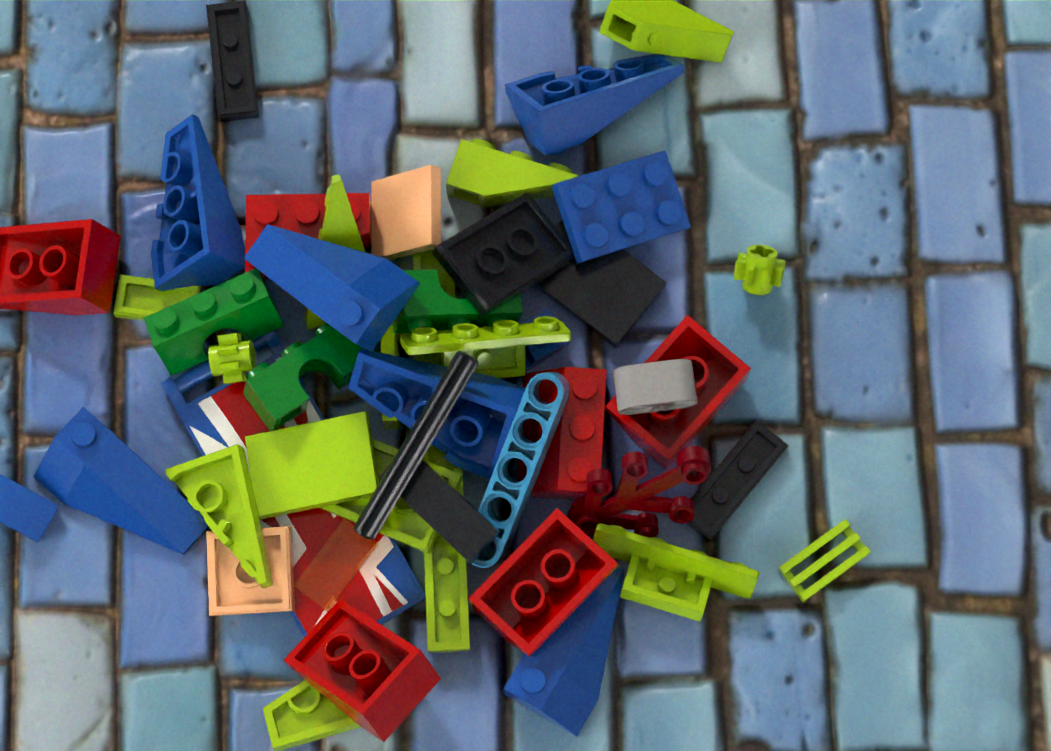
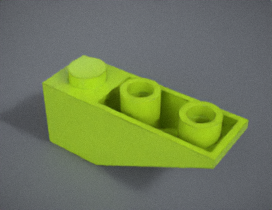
M611 0L599 31L600 34L633 51L722 63L734 35V31L674 0Z
M461 139L446 181L447 196L486 208L508 204L527 192L533 200L553 197L552 185L578 177V175L573 174L570 168L562 164L549 163V166L534 162L530 155L520 151H511L508 154L495 150V146L485 140L472 139V142Z

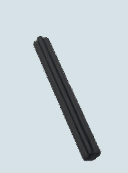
M463 351L456 352L355 523L354 531L368 540H373L377 537L477 368L478 361L473 356Z

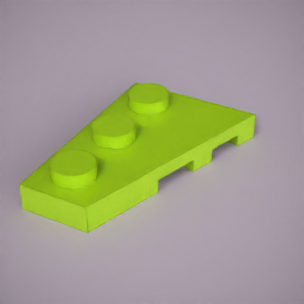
M305 680L262 708L274 751H282L361 727Z

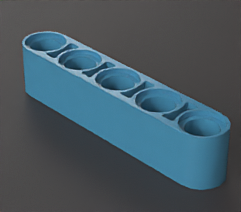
M546 372L537 374L527 384L478 509L500 531L493 540L496 545V553L493 558H487L480 554L471 563L476 567L487 568L497 564L505 558L510 549L569 399V383L559 373ZM545 379L553 381L558 389L557 398L552 403L545 402L539 395V386ZM530 418L535 419L542 426V436L537 442L530 441L524 435V424ZM513 458L521 459L527 467V474L522 481L515 480L509 474L508 466ZM497 497L505 498L511 504V515L506 520L500 519L494 513L493 504Z

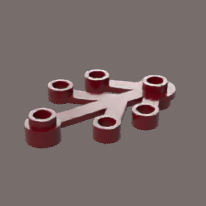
M685 447L676 455L677 467L637 485L639 479L648 474L647 456L642 452H629L622 457L623 472L616 495L602 502V497L608 495L613 489L612 475L606 469L591 470L586 476L587 491L585 497L579 498L571 504L567 517L586 535L595 534L597 524L602 523L634 530L635 534L648 538L656 537L659 534V524L656 515L652 513L630 515L618 512L636 510L669 513L670 520L675 523L683 524L691 521L694 518L692 499L686 496L668 498L656 497L654 495L682 482L690 485H698L705 482L711 472L710 454L703 447Z

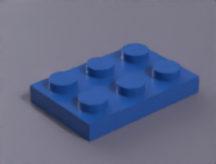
M666 150L561 181L551 186L577 264L691 228Z

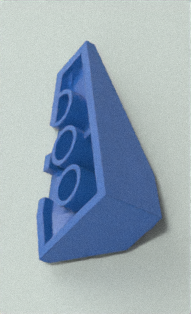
M651 54L617 60L612 69L592 68L591 65L578 67L579 74L555 78L554 71L539 73L505 84V91L527 141L544 155H559L566 152L569 147L582 144L683 74L684 65L671 56Z
M192 114L165 135L160 179L166 183L164 201L162 204H158L156 209V218L162 221L159 240H153L151 250L155 289L160 291L190 286L217 285L245 268V250L241 227L199 117Z
M268 224L244 257L245 260L355 344L371 352L420 285V282L386 258Z
M360 349L348 388L388 418L395 417L412 429L448 367ZM474 372L433 440L432 445L445 454L444 459L455 467L490 479L526 388L490 375Z
M82 407L54 437L33 476L64 505L97 517L111 525H116L182 555H185L209 529L200 512L196 511L183 496L85 407Z
M618 566L531 657L523 654L503 689L504 695L576 737L579 735L599 699L624 569Z

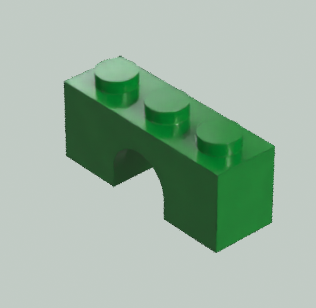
M257 268L144 317L153 347L171 376L208 360L204 342L212 333L218 330L235 329L243 335L245 341H248L284 326L274 297Z
M437 269L403 270L420 282V285L393 321L392 326L394 334L411 333L412 329L418 327H431L437 331L452 330L454 325L462 323L487 327L493 326V323L499 320H513L517 322L523 314V307L519 294L482 317L467 297L466 299H457L451 297L442 289Z
M325 323L315 331L314 338L304 344L301 341L294 342L281 353L282 358L270 366L267 362H264L252 369L247 374L248 379L245 383L243 395L269 431L277 430L306 411L310 398L300 385L299 377L308 372H321L327 375L338 390L350 383L359 350L367 349L355 344L328 323Z

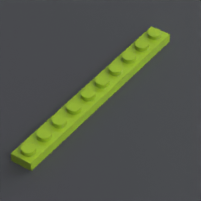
M434 249L412 254L413 270L437 269L440 286L448 295L456 298L455 282L433 256L432 252ZM440 353L416 355V360L440 365ZM431 444L423 459L458 473L463 477V469L455 467L444 459L445 454ZM462 479L457 491L464 497ZM438 534L430 553L424 552L428 653L470 651L467 560Z

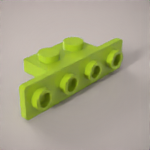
M549 316L535 318L533 323L518 324V322L513 320H499L494 322L493 326L487 327L462 323L454 325L452 330L437 331L431 327H418L412 329L411 333L400 334V344L408 355L440 353V365L448 367L456 352L463 351L478 361V366L474 372L496 378L525 376V345L571 341V331L565 324L559 321V319Z
M598 523L593 537V541L612 558L629 562L620 593L621 598L701 622L710 588L749 599L758 581L759 572L748 568L742 563L727 562L708 556L700 550H688L668 544L660 538H648L627 531L621 526Z

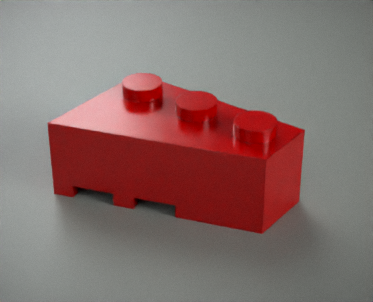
M346 193L364 249L371 247L372 219L370 194ZM326 194L246 195L245 255L267 224L318 239L319 230L323 227L326 211L324 204ZM245 260V273L256 268ZM260 271L264 280L269 279L265 274H263Z

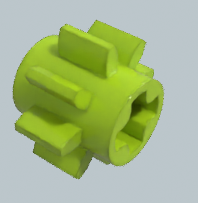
M761 244L751 245L747 248L746 254L738 253L733 278L735 280H742L744 291L754 295H766L771 293L773 286L781 287L786 261L777 259V251L770 246Z
M241 333L218 335L219 344L211 345L208 349L212 375L214 377L223 375L224 384L245 382L247 380L246 372H250L257 366L256 352L252 340L242 341Z

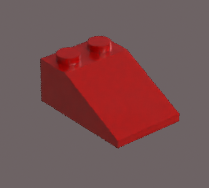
M93 219L0 227V309L65 315L110 313L121 236Z
M342 599L337 601L283 660L292 670L355 723L383 742L388 739L441 680L420 649Z

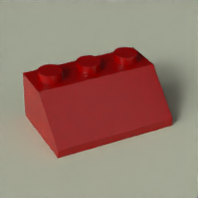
M689 315L679 323L644 363L675 359L691 360L698 403L682 409L622 415L618 413L615 395L605 406V409L631 440L666 471L676 461L677 453L692 443L746 382L751 370L746 363Z
M560 367L525 373V376H523V388L527 387V384L535 375L546 372L561 374L566 378L570 386L568 402L530 497L577 500L585 497L587 474L591 470L601 469L607 369ZM545 379L540 384L539 395L542 400L552 403L557 398L558 389L553 381ZM530 418L524 424L523 430L526 438L537 442L543 432L540 423ZM518 459L517 480L522 481L527 474V467L521 459Z
M556 508L468 600L475 612L498 634L525 655L531 657L619 565L566 515Z

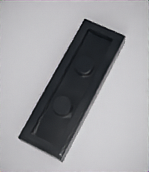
M246 0L206 5L219 122L259 118Z
M755 420L691 497L694 505V518L686 524L710 542L789 445L758 420Z
M422 459L400 497L469 563H473L500 531L433 467ZM387 467V468L385 469V471L379 476L381 479L383 478L384 474L386 473L388 467Z

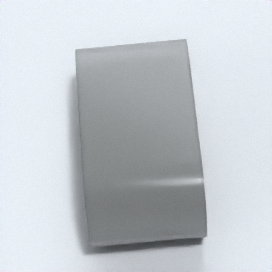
M675 359L622 366L612 371L619 414L633 415L691 407L698 403L691 360Z

